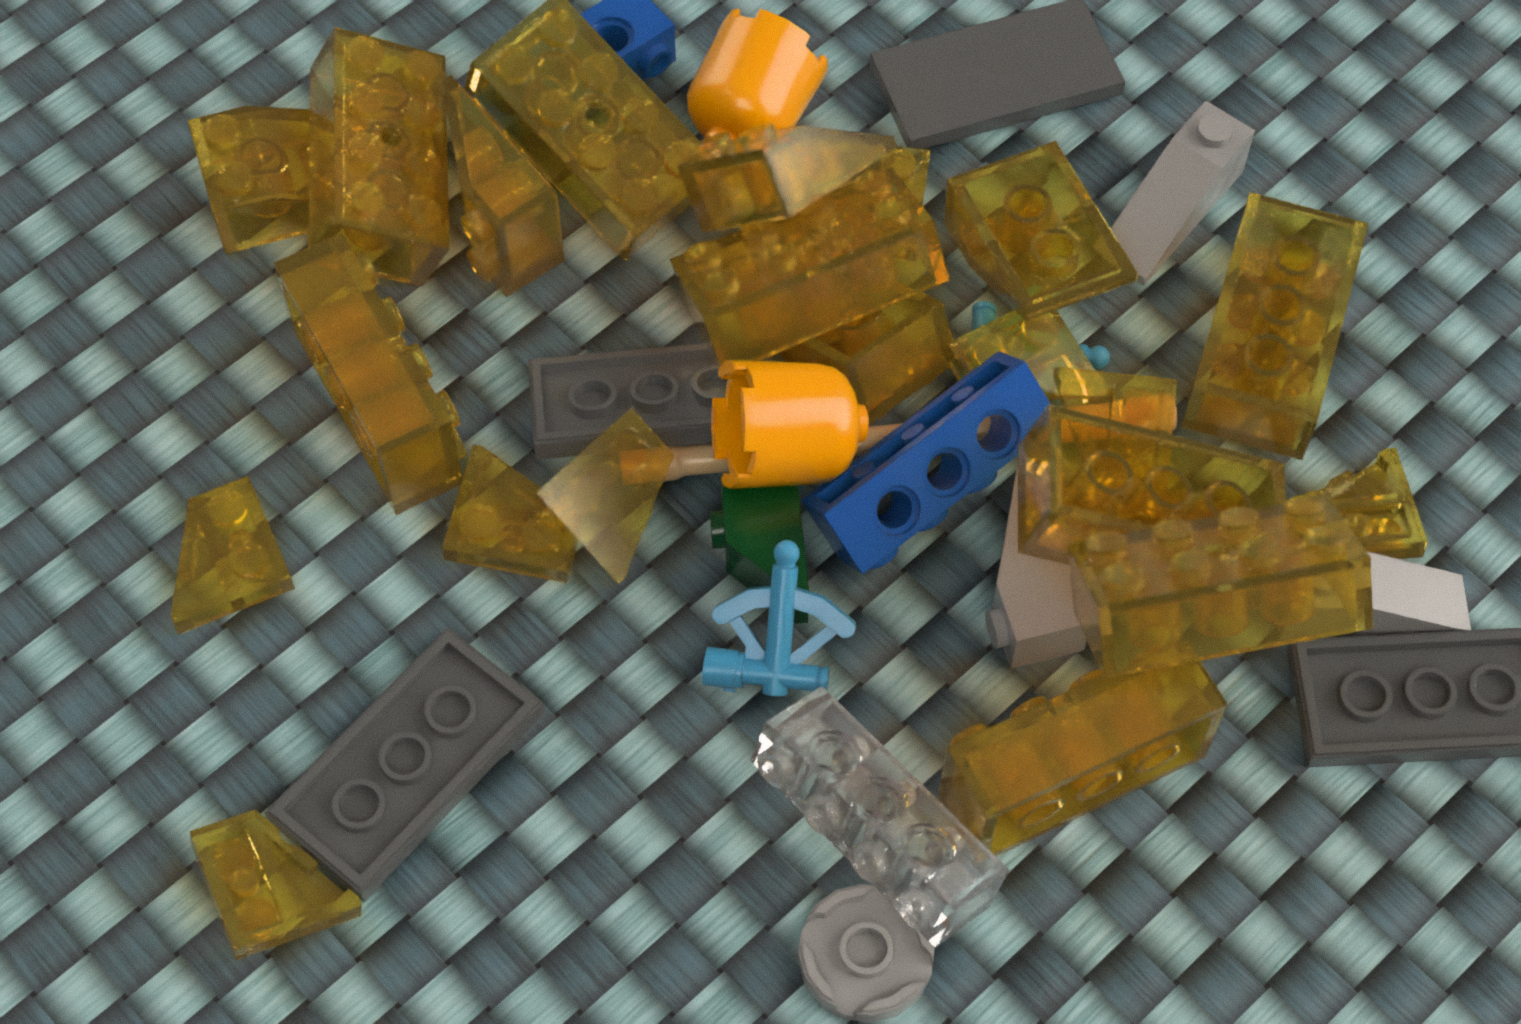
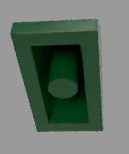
M798 485L729 489L721 486V510L710 511L712 549H725L727 573L747 588L771 586L772 565L776 563L773 554L774 548L779 542L790 540L798 546L800 551L799 559L796 562V565L799 567L797 587L809 591ZM795 609L794 623H808V613Z

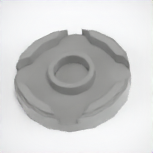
M858 884L835 890L814 906L806 919V924L801 930L798 963L804 985L822 1007L843 1019L872 1023L896 1017L919 1000L931 979L935 943L928 920L910 899L897 892L894 895L889 891L879 890V886Z

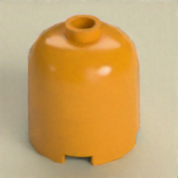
M738 8L732 9L726 15L687 93L689 117L700 134L704 136L705 144L712 151L725 157H734L735 155L751 158L764 157L775 152L787 140L828 71L826 56L822 54L816 58L806 47L810 38L806 31L786 18L767 10L759 9L755 18L742 16Z
M725 360L719 367L718 376L721 379H728L725 398H712L711 434L714 459H727L729 473H723L721 477V482L725 487L740 489L822 484L833 481L849 468L857 451L858 442H864L867 438L869 420L865 405L858 404L856 393L843 373L831 366L802 362Z

